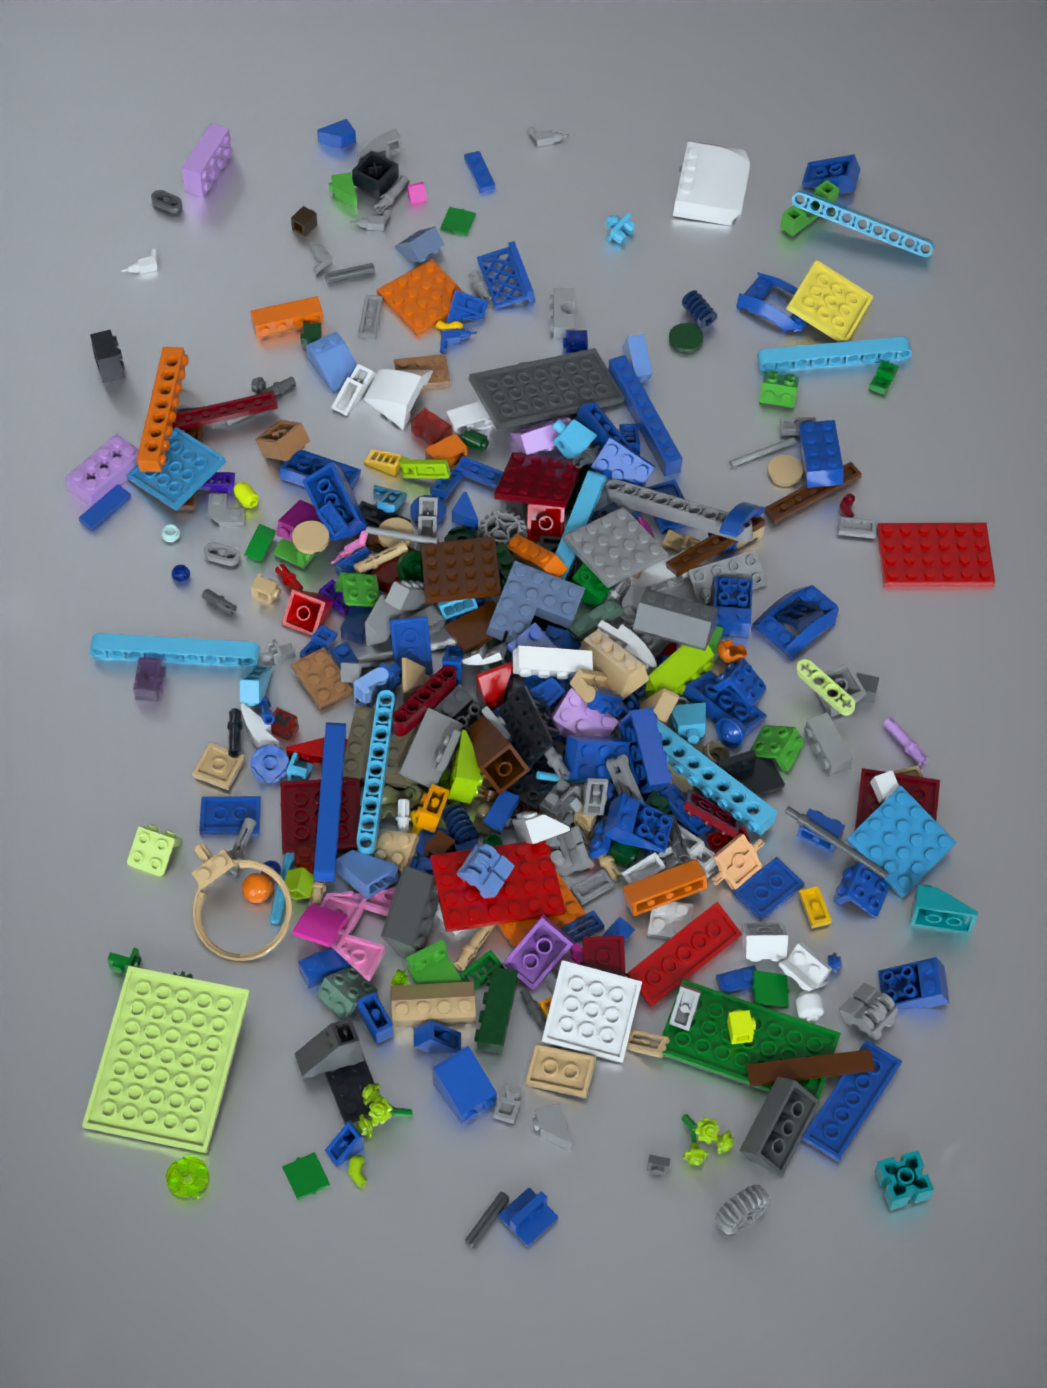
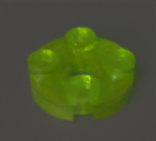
M185 1156L177 1162L175 1160L170 1164L166 1172L169 1192L182 1200H197L206 1191L210 1182L209 1172L205 1163L194 1156ZM188 1173L191 1174L193 1180L185 1182L182 1177L187 1176Z

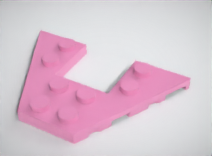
M395 887L382 890L369 899H366L360 893L353 894V891L327 893L320 905L349 915L348 923L339 931L338 939L331 947L368 981L371 980L386 951V945L352 936L351 933L364 910L385 916L388 915L396 891Z

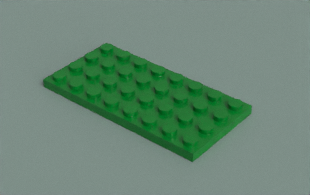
M684 979L681 985L684 984L702 991L698 1002L699 1006L691 1027L687 1031L669 1024L676 1003L675 999L662 1036H667L670 1040L669 1044L665 1045L667 1048L662 1052L663 1056L748 1086L750 1085L746 1071L747 1064L834 1054L841 1034L840 1032ZM738 1009L743 1011L750 1010L751 1018H754L756 1023L752 1042L731 1044L727 1024L730 1012ZM826 1077L796 1082L819 1100ZM774 1084L754 1086V1088L770 1092Z

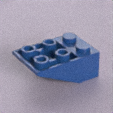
M715 576L713 607L718 608L717 626L724 628L723 635L749 637L753 579Z
M622 793L611 801L603 835L622 844L664 853L666 852L673 817Z
M937 957L878 971L881 993L889 995L895 1003L894 1007L897 1009L932 1008L950 1004L945 966Z

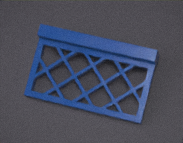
M515 241L509 242V247L477 257L495 310L528 300L529 303L535 301L534 292ZM508 254L506 260L499 259L501 255ZM486 260L492 261L489 266L482 262ZM496 262L502 264L500 269L493 267ZM506 266L513 268L510 273L503 271ZM490 271L496 273L494 278L487 276ZM500 275L507 277L504 282L497 280ZM511 278L517 280L515 285L508 283ZM498 284L501 287L499 290L492 289L493 285ZM505 287L511 289L509 294L502 292ZM515 291L522 292L523 294L518 297L512 296ZM499 296L506 298L502 302H496Z

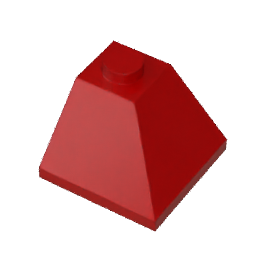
M528 503L527 539L530 541H540L541 535L562 537L564 533L565 508Z
M292 589L281 624L312 636L322 624H325L334 600L318 593Z
M512 662L476 675V696L484 708L488 706L491 711L506 702L508 690L513 686Z

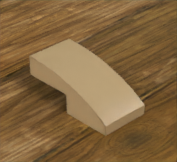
M669 529L661 546L678 554L701 541L689 534L683 537Z

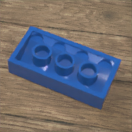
M305 450L297 451L290 460L285 461L280 467V479L305 487L302 480L331 462H334L342 469L351 490H353L361 474V469Z
M710 670L686 685L683 697L692 704L706 703V715L716 723L721 718H737L744 725L746 736L755 730L767 717L755 705L748 707L731 686L717 692L713 686L718 681L716 679L718 676Z

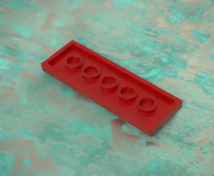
M716 902L628 971L626 976L630 979L642 981L639 994L649 1007H652L681 984L683 979L686 980L741 936L742 933L721 905Z

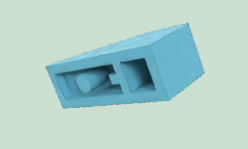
M253 666L240 679V702L254 706L264 699L273 667Z

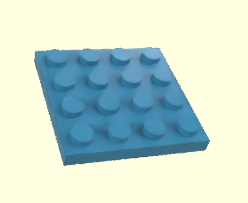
M175 427L172 436L169 437L170 447L169 450H166V464L163 465L162 472L140 471L137 464L126 476L128 480L177 511L227 461L219 453Z
M899 786L846 839L854 850L888 872L887 877L883 880L901 898L956 844V841L902 786Z

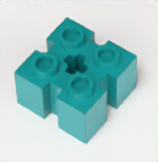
M918 1150L903 1154L900 1161L897 1162L894 1157L877 1162L874 1172L880 1187L886 1186L884 1197L889 1210L906 1206L910 1199L915 1204L929 1200L932 1196L934 1188L928 1174L922 1175L924 1163Z

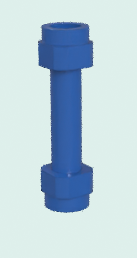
M264 696V699L258 703V706L262 710L261 717L266 725H271L275 717L272 710H270L271 703L269 698Z

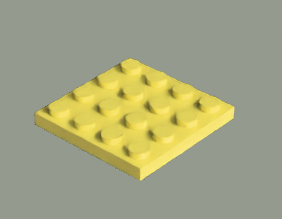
M815 260L786 309L837 342H848L874 296L823 263Z

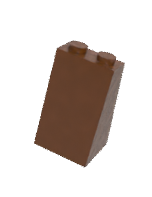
M485 716L469 727L477 766L499 795L530 771L511 743Z

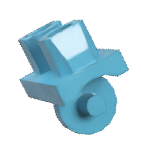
M627 213L620 221L618 215H610L606 218L607 229L612 228L610 234L606 237L607 241L610 242L613 239L620 244L627 236L621 229L628 234L633 231L636 225L629 220L632 216L630 213Z

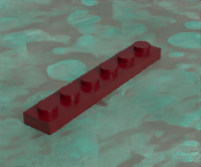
M270 391L178 412L172 427L173 429L177 427L183 431L278 409V404L274 392Z

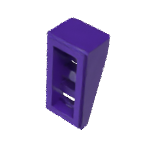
M216 472L199 489L232 495L235 473Z
M332 579L319 589L318 594L333 599L332 608L345 617L352 606L345 610L343 607L346 604L344 602L338 603L340 600H344L343 592H335L334 585L336 582Z

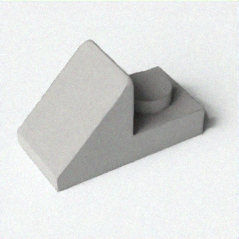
M684 984L680 986L669 1022L670 1025L689 1031L699 1006L701 990Z

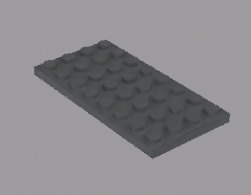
M596 348L469 374L468 378L497 430L578 413L581 404L596 402L602 408L621 404L625 401L623 393Z

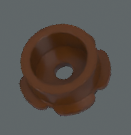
M491 786L485 787L484 792H482L485 800L489 802H495L499 795L494 787Z

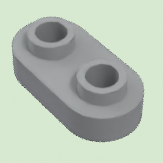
M210 542L204 548L205 557L210 561L227 566H234L240 562V552L235 547L218 542Z

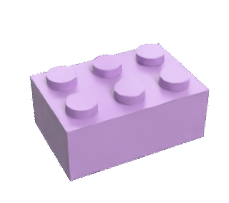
M572 688L562 696L552 713L561 732L559 735L566 740L567 735L610 736L618 720L608 713L604 715L600 714L597 710H590L587 707L588 703Z

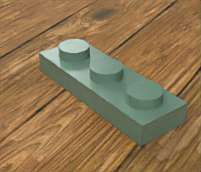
M610 598L572 622L570 629L567 628V631L579 642L596 631L598 624L602 620L609 623L624 613L623 608L613 598Z

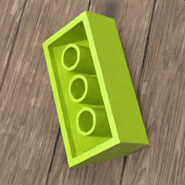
M682 645L648 675L649 681L646 682L645 698L648 699L663 688L678 695H683L687 684L713 668L714 654L709 645H707L705 651Z

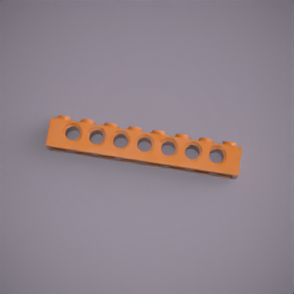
M184 347L162 348L137 456L140 471L162 472L163 465L166 464V450H169L170 447L169 437L173 434L172 423L176 420L175 410L176 407H179L182 379H185V366L189 362Z

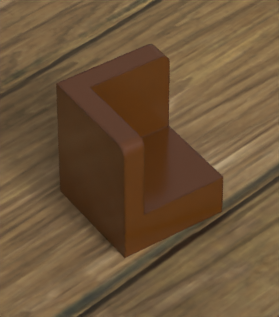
M438 830L426 844L425 856L429 858L431 854L454 852L455 840Z

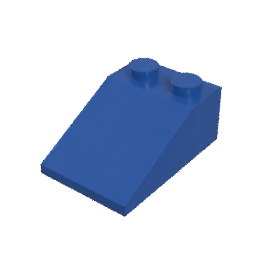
M854 154L808 162L802 186L816 189L820 184L828 180L839 188V194L854 192L861 169Z

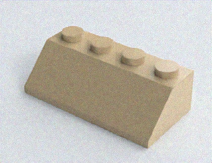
M597 629L583 640L579 650L592 651L593 671L605 673L608 677L605 682L612 690L621 695L623 699L649 681L644 664L601 630Z
M473 981L391 986L392 1023L394 1027L420 1026L431 1020L441 1025L476 1023Z

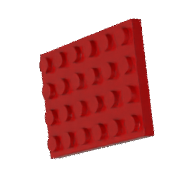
M987 522L877 523L884 587L995 585Z
M546 840L535 844L521 842L492 846L500 856L506 857L515 867L508 878L503 880L504 884L497 895L485 899L479 894L480 891L475 886H471L457 875L458 870L462 867L473 849L430 856L446 932L539 919L543 914L546 917L565 915L566 910L555 864L550 858L551 848L549 845H546Z

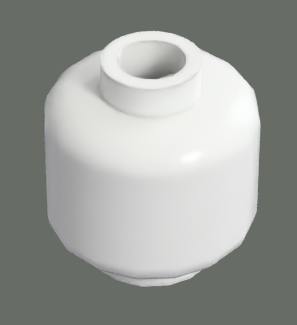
M815 991L801 992L799 997L796 998L795 1004L800 1019L814 1023L824 1014L822 997L815 993Z

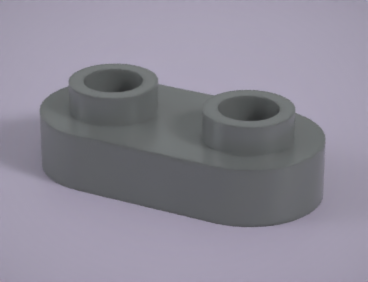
M156 190L151 194L153 205L170 213H177L182 210V200L179 197L164 190Z

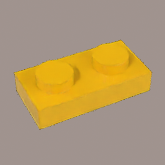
M819 886L799 890V897L811 928L831 924L832 920Z

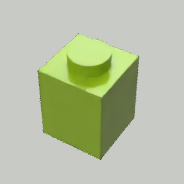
M304 867L288 870L285 883L288 886L291 898L294 901L310 898L314 875Z

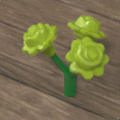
M379 1083L375 1085L368 1084L362 1091L363 1103L365 1105L371 1103L369 1105L371 1110L368 1114L372 1119L364 1118V1115L361 1114L359 1116L360 1120L356 1122V1128L362 1136L366 1135L368 1138L372 1137L373 1127L378 1126V1123L385 1124L386 1120L393 1116L410 1118L413 1113L412 1109L395 1108L389 1104L388 1100L379 1094Z
M688 1114L682 1116L681 1120L691 1130L692 1136L691 1149L685 1151L683 1159L687 1160L690 1165L699 1166L707 1159L706 1156L709 1155L707 1151L699 1148L696 1134L699 1141H705L707 1144H710L711 1141L717 1143L719 1155L723 1151H730L734 1144V1138L731 1137L730 1130L719 1135L717 1133L720 1131V1127L716 1126V1120L704 1117L703 1121L699 1120L696 1124Z

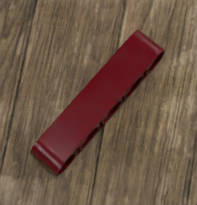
M451 666L442 667L393 713L392 732L394 735L401 737L407 735L423 720L428 708L434 709L456 688L455 668Z

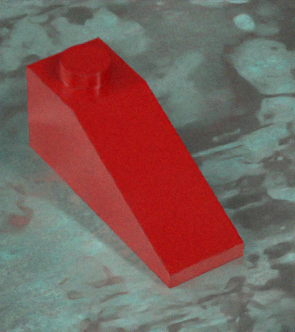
M325 737L286 747L289 761L293 753L296 752L300 761L322 765ZM346 739L345 750H346V746H347L348 739Z

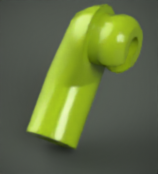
M354 1155L349 1160L348 1174L361 1188L368 1182L360 1172L365 1160L362 1155Z

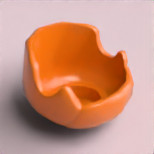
M732 639L727 641L721 640L718 643V654L727 664L731 662L736 663L747 656L745 647L742 644L733 645Z
M252 873L243 881L242 893L245 899L251 903H263L273 895L274 882L265 873Z

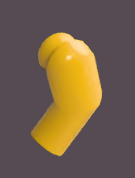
M439 320L436 328L441 331L456 328L462 330L463 324L460 321H453L447 324Z
M417 810L409 812L410 822L413 823L410 833L419 835L422 828L416 826L418 818L415 817Z

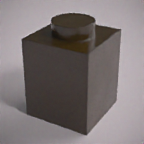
M305 206L300 208L291 217L292 230L304 237L318 225L317 213Z

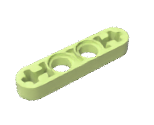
M803 659L797 663V675L842 715H850L854 712L855 700L813 662ZM802 667H803V668H807V667H808L809 670H808V671H807V670L802 671ZM815 678H822L824 683L817 685L813 680ZM829 690H835L837 691L838 695L835 697H830L827 694V692ZM843 703H844L845 705H847V704L849 703V704H850V708L847 707V706H846V707H843Z

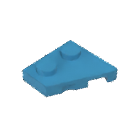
M377 485L373 486L376 507L384 512H395L407 499V493Z

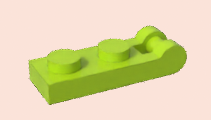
M407 457L399 460L403 478L449 479L451 475L448 460H409Z

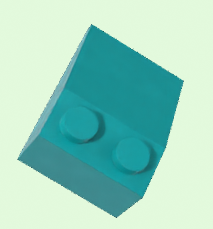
M918 885L912 902L910 925L971 934L978 912L939 888L930 885Z

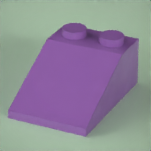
M543 914L502 964L510 970L518 971V978L534 990L570 949L574 940Z

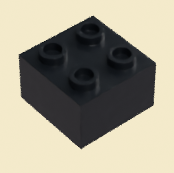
M370 151L352 170L354 186L378 198H381L399 179L398 164L373 151Z
M111 329L90 334L94 358L102 383L122 379V371L125 370L123 360H120L123 359L121 349L116 347L119 346L117 337L112 335Z

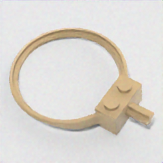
M204 843L198 844L194 851L203 864L191 874L198 882V889L193 901L192 915L199 938L210 951L228 960L249 961L266 955L282 941L291 923L293 907L287 884L274 869L266 864L253 860H235L230 852L225 849L213 856ZM238 865L241 869H257L270 875L280 886L286 902L285 921L277 936L267 946L247 954H234L219 948L209 939L202 924V907L207 894L203 893L204 890L216 879Z

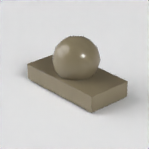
M481 797L476 810L473 825L479 836L487 837L491 835L493 828L484 825L483 821L494 802L486 801L483 797Z

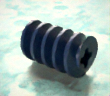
M693 290L683 297L682 306L698 326L707 327L717 319L718 315L710 307V304L706 303L707 301L703 296L698 294L697 290Z
M460 804L450 805L443 811L442 819L456 845L474 839L478 840L479 833L476 831L467 811Z

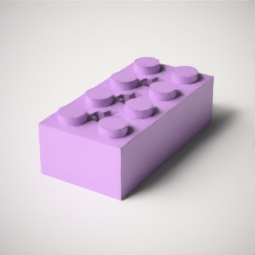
M212 123L209 125L182 166L185 192L204 197L206 192L210 190L211 184L217 179L218 173L225 167L227 159L233 153L228 128Z
M115 434L65 477L68 491L88 506H93L117 484L122 486L128 480L126 475L138 464L137 456L139 449L118 434Z

